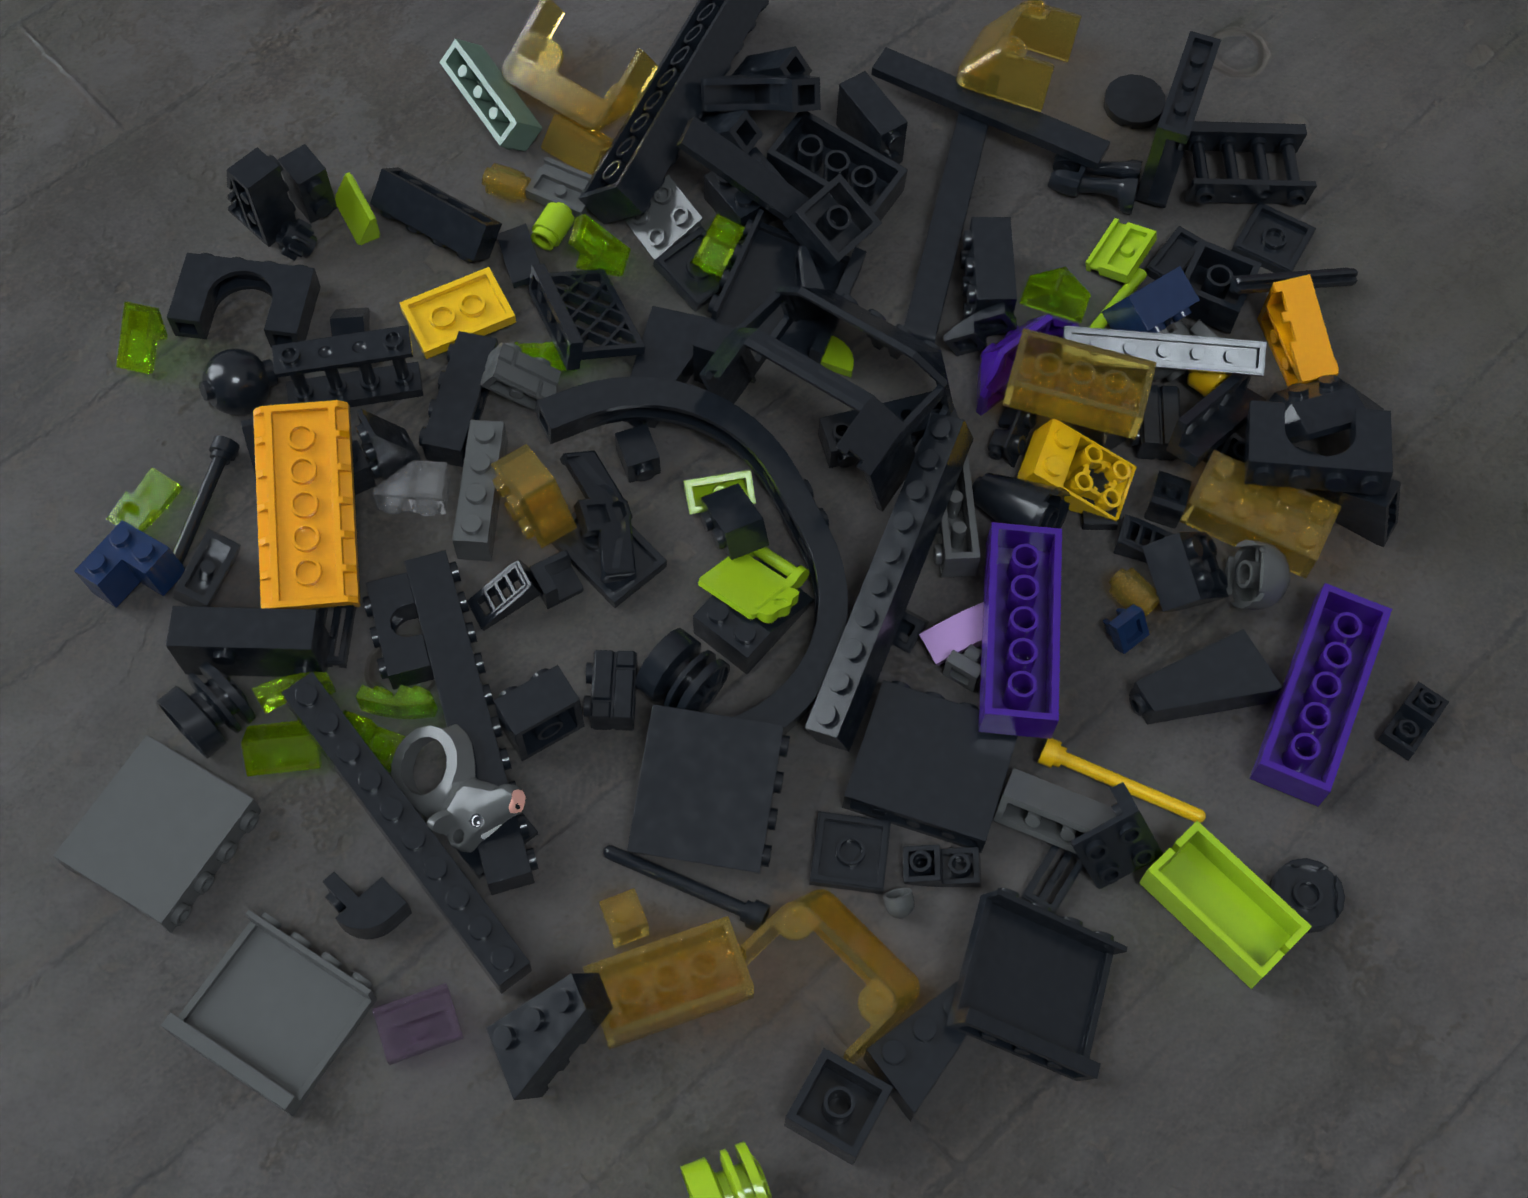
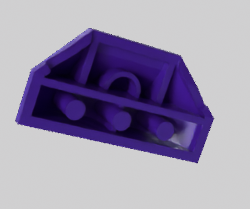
M1047 314L1030 319L1021 327L1017 325V329L1009 331L999 343L988 345L980 355L976 412L982 416L1041 372L1044 364L1061 355L1063 327L1080 326L1077 323Z

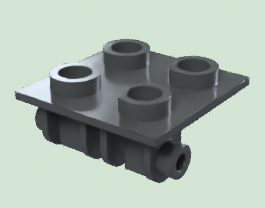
M669 174L665 177L663 185L652 196L649 209L640 216L635 215L624 219L654 260L672 248L685 235L689 236L700 228V222L703 220V217Z

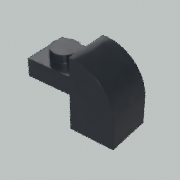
M335 872L323 881L329 891L325 898L340 913L335 919L341 928L353 937L375 939L385 936L412 914L405 900L383 877L376 881L360 897Z

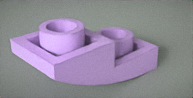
M984 602L953 615L919 634L936 665L940 666L945 663L953 650L962 653L967 650L970 644L975 647L982 644Z

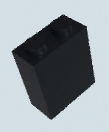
M866 71L840 83L836 118L838 128L898 164L903 162L907 120Z

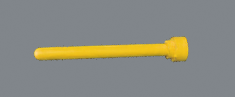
M1051 738L1047 739L1037 762L1048 768H1051L1052 765L1059 768L1062 765L1111 787L1124 782L1132 796L1193 822L1198 821L1202 823L1206 819L1205 812L1200 808L1066 752L1067 748L1061 746V741Z

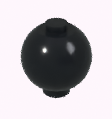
M237 348L227 349L217 353L209 360L203 371V381L199 382V388L203 399L210 401L219 411L229 415H246L264 404L268 398L270 386L277 385L278 378L275 376L274 364L270 359L261 361L257 355L250 351Z

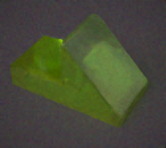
M586 214L576 217L568 242L580 252L576 267L581 270L605 269L608 275L622 276L631 249Z
M128 301L124 302L116 367L146 374L153 373L157 340H165L168 336L159 308Z

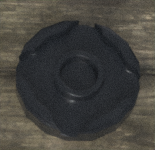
M1129 74L1120 76L1109 84L1105 92L1104 109L1107 116L1120 126L1126 124L1131 126V129H1143L1159 121L1165 106L1166 96L1162 88L1154 80L1143 75Z
M1302 858L1291 860L1280 867L1271 879L1269 887L1312 926L1307 933L1321 932L1331 926L1343 911L1345 902L1343 885L1337 875L1334 876L1328 870L1329 867L1322 862Z

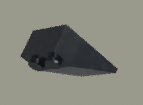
M761 559L759 560V562H761L762 564H764L765 566H767L768 568H770L771 570H773V571L776 572L777 574H779V575H781L782 577H784L782 574H780L778 571H776V570H775L774 568H772L770 565H768L767 563H765V562L762 561ZM796 588L799 591L798 602L791 607L789 615L777 618L773 623L768 624L758 618L748 619L712 595L693 615L694 634L745 674H748L811 606L814 599L800 588Z

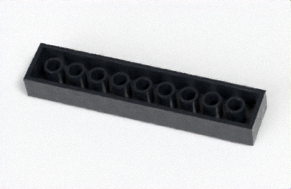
M698 0L578 198L603 224L617 220L622 221L635 215L640 216L649 209L652 196L663 185L666 172L675 164L679 157L678 152L680 148L676 145L688 121L694 116L700 119L705 111H702L701 78L725 76L729 72L731 61L742 50L745 37L756 26L757 22L755 20L759 13L767 7L769 0Z

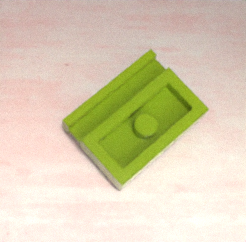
M1114 218L1086 260V271L1096 270L1099 271L1101 276L1128 284L1156 242L1157 231L1127 222V224L1119 223V219Z

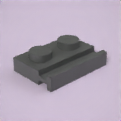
M546 157L542 168L539 167L525 189L526 198L545 206L550 202L564 203L571 209L575 218L582 220L589 209L578 198L592 175Z

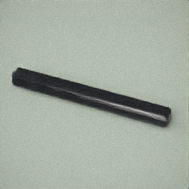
M1334 268L1236 275L1230 279L1231 286L1229 289L1232 293L1237 294L1269 292L1273 282L1308 274L1311 276L1314 288L1353 286L1358 281L1356 277L1358 271L1355 268Z

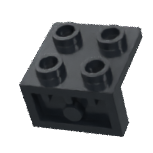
M1124 782L1110 788L1117 803L1111 805L1116 817L1071 841L1075 852L1098 889L1115 883L1130 873L1149 865L1163 855Z

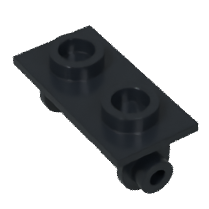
M1025 394L1023 401L1012 399L1011 402L1006 404L998 424L1000 428H1008V430L996 429L988 445L991 458L1000 460L1001 457H1007L1013 468L1019 456L1024 453L1028 434L1037 422V411L1034 409L1028 394Z

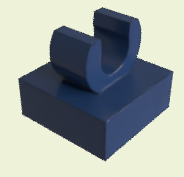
M1135 604L1126 610L1118 608L1116 610L1117 617L1112 621L1107 618L1103 620L1106 633L1112 637L1114 648L1123 654L1150 635L1144 611Z

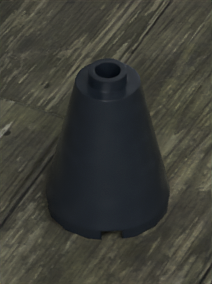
M986 473L983 477L979 476L972 486L974 503L998 523L1061 529L1069 510L1070 503L1064 501V497L1070 496V493L1062 487L993 473Z

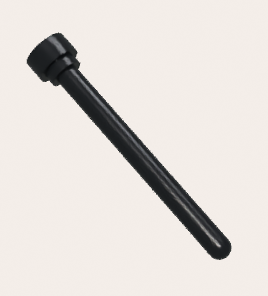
M214 436L209 451L211 452L210 458L212 461L173 550V553L182 565L224 466L229 465L230 461L235 460L240 449V445L228 437Z
M608 845L603 850L604 857L610 861L740 916V921L744 922L745 927L760 933L767 921L771 905L758 899L755 902L750 900L743 902L613 845Z

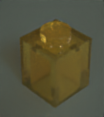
M635 888L599 901L601 915L614 948L650 935L648 921Z

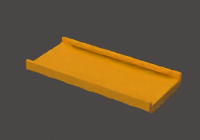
M331 400L267 405L255 408L253 410L261 608L312 609L347 605L361 607L351 415L348 402Z

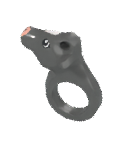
M458 724L446 728L433 725L416 728L402 740L396 749L391 763L392 779L416 811L429 818L427 827L437 833L446 835L451 847L457 850L473 852L483 840L495 832L504 822L520 814L524 808L526 796L517 785L503 784L497 786L490 782L478 780L475 777V758L472 742L468 734ZM438 740L443 745L447 756L446 771L437 788L430 793L422 794L417 789L413 778L414 763L417 755L425 745L431 741Z

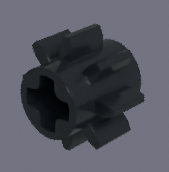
M300 218L295 223L284 222L276 235V242L280 244L279 248L282 250L281 254L293 261L296 260L297 256L307 258L313 252L317 243V237L313 235L314 231L311 229L312 225Z

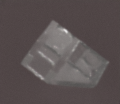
M413 460L374 488L373 496L378 510L389 514L412 512L422 516L446 515L451 484L447 462Z

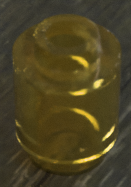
M494 163L491 168L487 167L485 169L482 185L486 186L485 191L487 194L514 203L517 200L524 202L526 200L525 189L530 183L531 178L525 176V173Z
M1124 568L1120 569L1109 581V584L1112 586L1109 593L1125 609L1135 604L1143 609L1146 617L1160 603L1156 589L1134 568H1130L1127 571Z

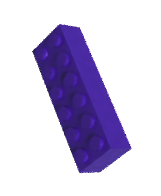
M997 522L991 523L985 552L979 732L1051 739L1059 721L1062 529Z
M1327 583L1323 584L1312 602L1249 779L1317 807L1331 792L1392 612L1391 608Z

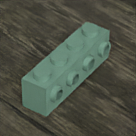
M455 39L439 63L498 144L508 150L527 151L543 129L482 45Z

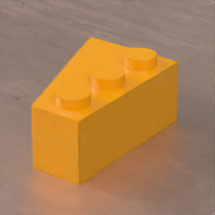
M1310 274L1273 282L1257 320L1287 386L1289 387L1296 383L1306 384L1314 382L1325 375L1338 376V363L1333 355Z

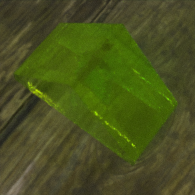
M1065 266L1030 275L1020 304L1081 323L1091 294Z

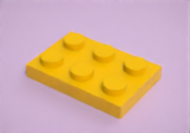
M490 267L399 302L401 311L426 359L448 351L450 343H455L459 331L485 336L516 323L515 314Z

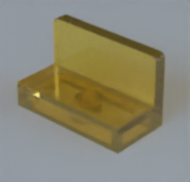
M554 114L541 148L568 165L593 175L602 154H606L614 140L570 114Z

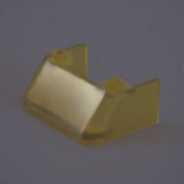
M539 0L503 63L502 74L504 79L515 88L590 131L601 130L629 113L640 98L658 65L644 50L638 48L619 82L610 87L604 99L557 72L563 62L564 52L560 45L551 40V37L565 12L552 0Z
M1028 0L1020 3L982 29L959 66L956 77L957 83L964 88L1041 112L1055 65L1026 56L1027 51L1031 50L1068 62L1082 16L1046 5L1042 0Z
M816 889L783 905L740 946V962L746 967L780 934L788 940L799 941L814 931L867 984L859 995L858 1009L862 1017L871 1026L844 1052L843 1059L854 1064L865 1053L866 1049L875 1043L916 1002L920 992V983L916 975L834 894L824 889Z

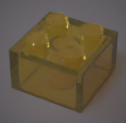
M527 444L491 464L496 475L492 482L502 498L507 497L504 507L514 522L518 519L520 520L517 522L518 526L527 540L533 537L542 549L577 528L555 478Z

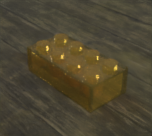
M1023 328L1003 406L1135 440L1143 421L1157 362Z
M1214 450L1180 522L1201 532H1208V535L1234 547L1246 539L1274 545L1286 556L1290 572L1306 579L1320 556L1342 506L1304 489L1244 484L1245 463Z
M729 916L582 967L584 973L600 974L613 1006L611 1012L601 1023L609 1050L754 998V985Z

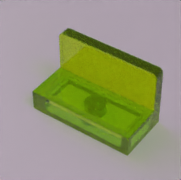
M299 721L252 725L246 728L241 746L247 776L321 768L320 749Z

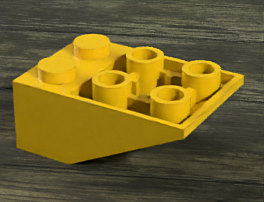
M1052 418L1033 432L1017 478L1062 487L1070 493V496L1064 497V501L1070 503V511L1082 514L1084 510L1117 521L1119 520L1137 466L1056 418ZM1090 468L1094 469V473L1097 474L1103 472L1105 478L1110 481L1105 484V491L1100 493L1097 491V487H1093V479L1089 475L1091 472ZM1106 496L1111 498L1112 504L1108 502ZM1082 497L1094 500L1095 505L1083 499ZM1117 507L1115 517L1106 512Z

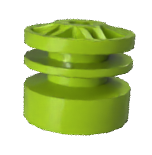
M744 1141L734 1145L738 1164L733 1165L726 1149L720 1150L722 1170L714 1172L705 1157L680 1166L690 1198H772L758 1160L751 1154Z

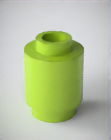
M561 202L548 203L532 227L533 233L531 238L533 242L544 250H552L554 247L559 246L575 221L571 209Z

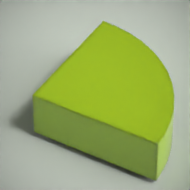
M832 336L822 358L821 365L835 373L851 378L854 367L853 354L842 340Z

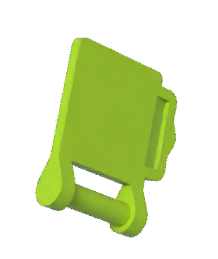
M764 547L733 560L728 556L699 578L698 585L748 619L758 618L762 622L769 624L773 623L777 618L789 615L791 607L798 602L799 591L796 588H800L809 576V569L802 565L797 567L769 548ZM756 556L757 558L761 559L777 571L787 576V578L785 579L784 577L777 574L776 572H774L761 562L757 561L753 557Z

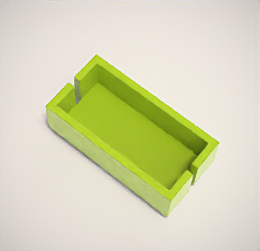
M1198 821L1174 843L1172 848H1169L1147 869L1139 882L1250 989L1312 927Z

